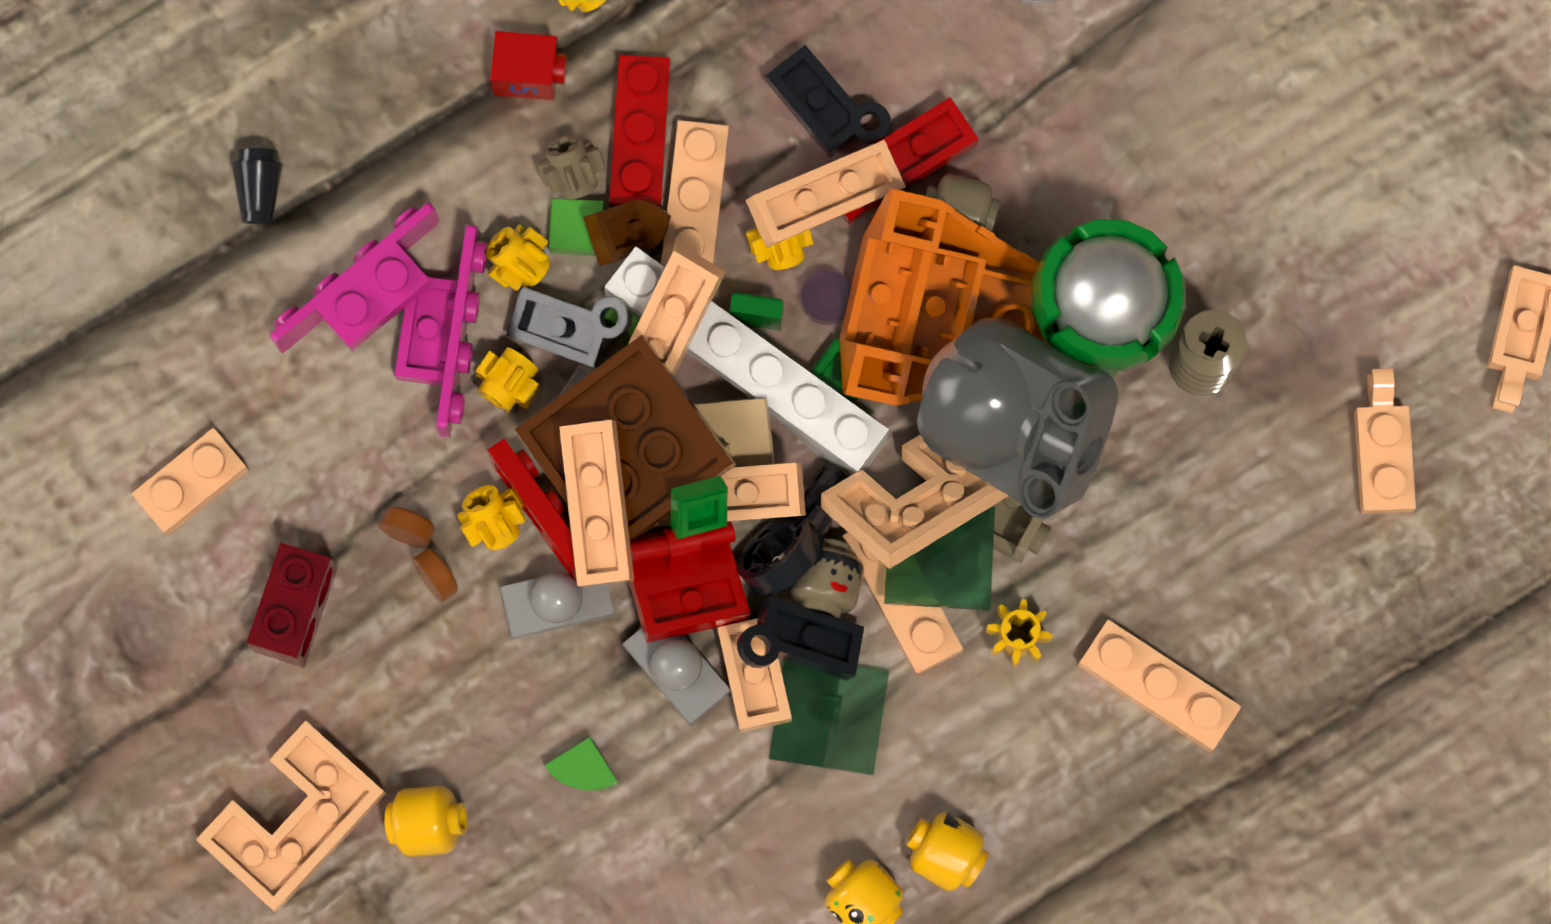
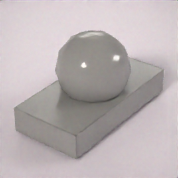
M567 571L549 572L539 578L500 587L512 640L615 616L608 584L578 587L577 582Z
M641 628L623 643L625 650L690 726L731 693L729 687L685 635L646 643Z

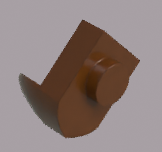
M633 200L584 216L583 218L598 264L603 266L627 258L635 247L645 252L659 245L667 233L671 216L656 203L648 200Z

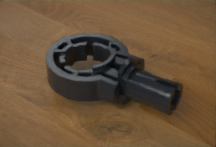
M829 464L827 466L822 465L818 474L804 492L806 515L775 518L760 529L744 547L737 562V572L756 594L769 596L787 589L802 578L817 561L824 546L823 535L827 534L832 524V519L821 508V493L848 478L837 467ZM782 553L785 555L781 559L776 558L775 560H773L775 557L780 556Z

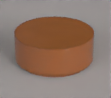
M401 507L387 508L379 525V528L391 538L418 548H427L435 531L433 523L427 518Z
M428 548L412 559L419 576L438 601L442 603L458 592V585L454 576L442 558L433 549L430 550Z

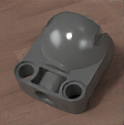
M985 318L977 321L957 339L945 345L932 359L924 376L917 425L924 442L938 456L955 466L964 468L1019 501L1024 510L1031 516L1039 519L1048 518L1081 500L1086 493L1096 472L1112 426L1118 401V389L1112 376L1105 370L1089 368L1033 336L1028 330L1009 319Z

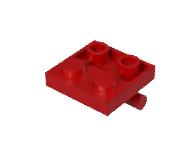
M728 521L725 527L677 539L672 529L669 528L643 534L633 542H630L634 581H629L646 643L748 621L750 610L730 545L731 542L736 540L734 526L731 521Z

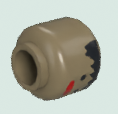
M824 539V546L817 561L802 578L790 586V594L793 600L799 603L800 606L839 619L841 614L853 610L857 605L864 575V566L860 559L850 554L851 546L842 541Z

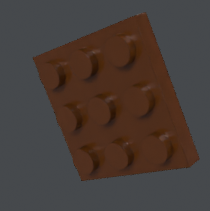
M640 335L515 429L568 505L559 427L605 420L616 421L630 542L636 540L671 514L672 488L722 476L737 465L651 343L643 335Z

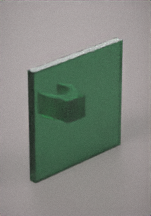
M995 507L988 508L889 569L886 566L884 604L990 611Z
M784 661L782 677L792 722L774 725L769 760L873 776L889 671L857 666L856 676L845 681Z

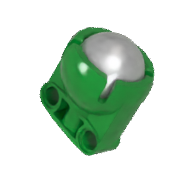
M1092 219L1072 227L1068 237L1065 234H1061L1045 249L1031 282L1032 313L1044 339L1052 347L1089 368L1105 370L1113 379L1117 372H1124L1150 361L1173 340L1186 309L1185 277L1176 257L1168 261L1165 257L1168 246L1151 230L1124 219Z

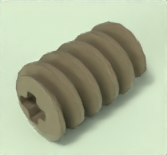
M1216 309L1201 311L1190 318L1179 336L1169 363L1171 375L1180 388L1189 394L1208 396L1214 395L1227 387L1242 363L1247 349L1246 332L1239 320L1228 312ZM1204 351L1209 352L1210 354H1212V357L1207 356L1206 354H1204Z

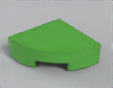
M590 737L545 765L548 772L558 782L573 789L602 791L618 784V781Z

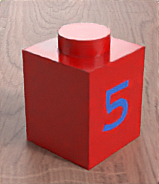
M495 31L490 76L493 95L555 100L556 84L565 85L568 63V55L559 53L557 36Z

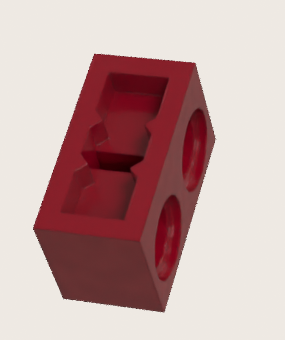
M280 542L246 642L254 653L305 668L338 569L330 557Z

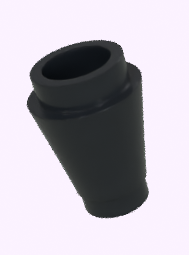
M268 148L236 150V162H232L231 165L240 212L242 213V223L271 224L273 223V213L275 211L283 163L278 162V150Z

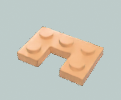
M920 434L902 445V461L926 480L924 483L895 499L861 469L858 473L856 472L821 493V508L890 569L1009 495L964 468L955 466L938 456L927 446Z
M307 721L295 731L269 760L308 795L283 824L271 835L232 800L196 839L197 842L276 913L386 794Z

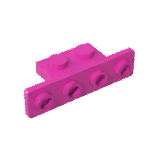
M430 202L420 209L414 206L405 211L394 222L393 228L395 230L381 242L375 239L364 245L354 256L353 260L355 263L340 276L338 273H333L326 277L315 288L313 292L314 298L300 309L297 306L288 309L275 321L273 325L275 330L270 334V338L281 354L290 349L323 320L350 351L353 352L431 286L428 277L405 253L440 222L437 211Z
M466 225L458 281L428 277L431 286L405 307L394 376L396 380L442 386L436 422L439 436L451 437L452 425H461L464 414L465 393H458L460 373L469 374L471 367L473 343L465 342L468 322L476 323L478 319L480 292H473L475 272L484 273L486 249L488 246L487 242L480 241L478 227L475 225Z

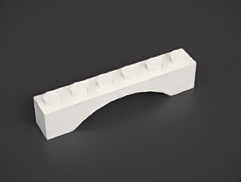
M635 247L605 285L606 297L620 298L627 302L631 311L641 318L665 267ZM711 301L686 354L714 371L749 398L767 397L769 414L798 437L812 452L828 464L840 469L847 477L856 472L858 473L861 469L865 472L886 445L889 429Z

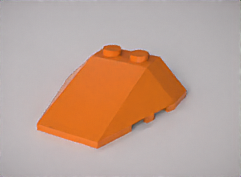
M889 188L862 237L839 337L842 394L890 405L910 404V402L921 401L924 376L934 356L945 345L957 339L967 328L980 319L991 317L1009 319L1028 330L1033 336L1049 344L1044 339L1032 313L1031 282L1039 262L996 237L993 232L960 214L943 200Z

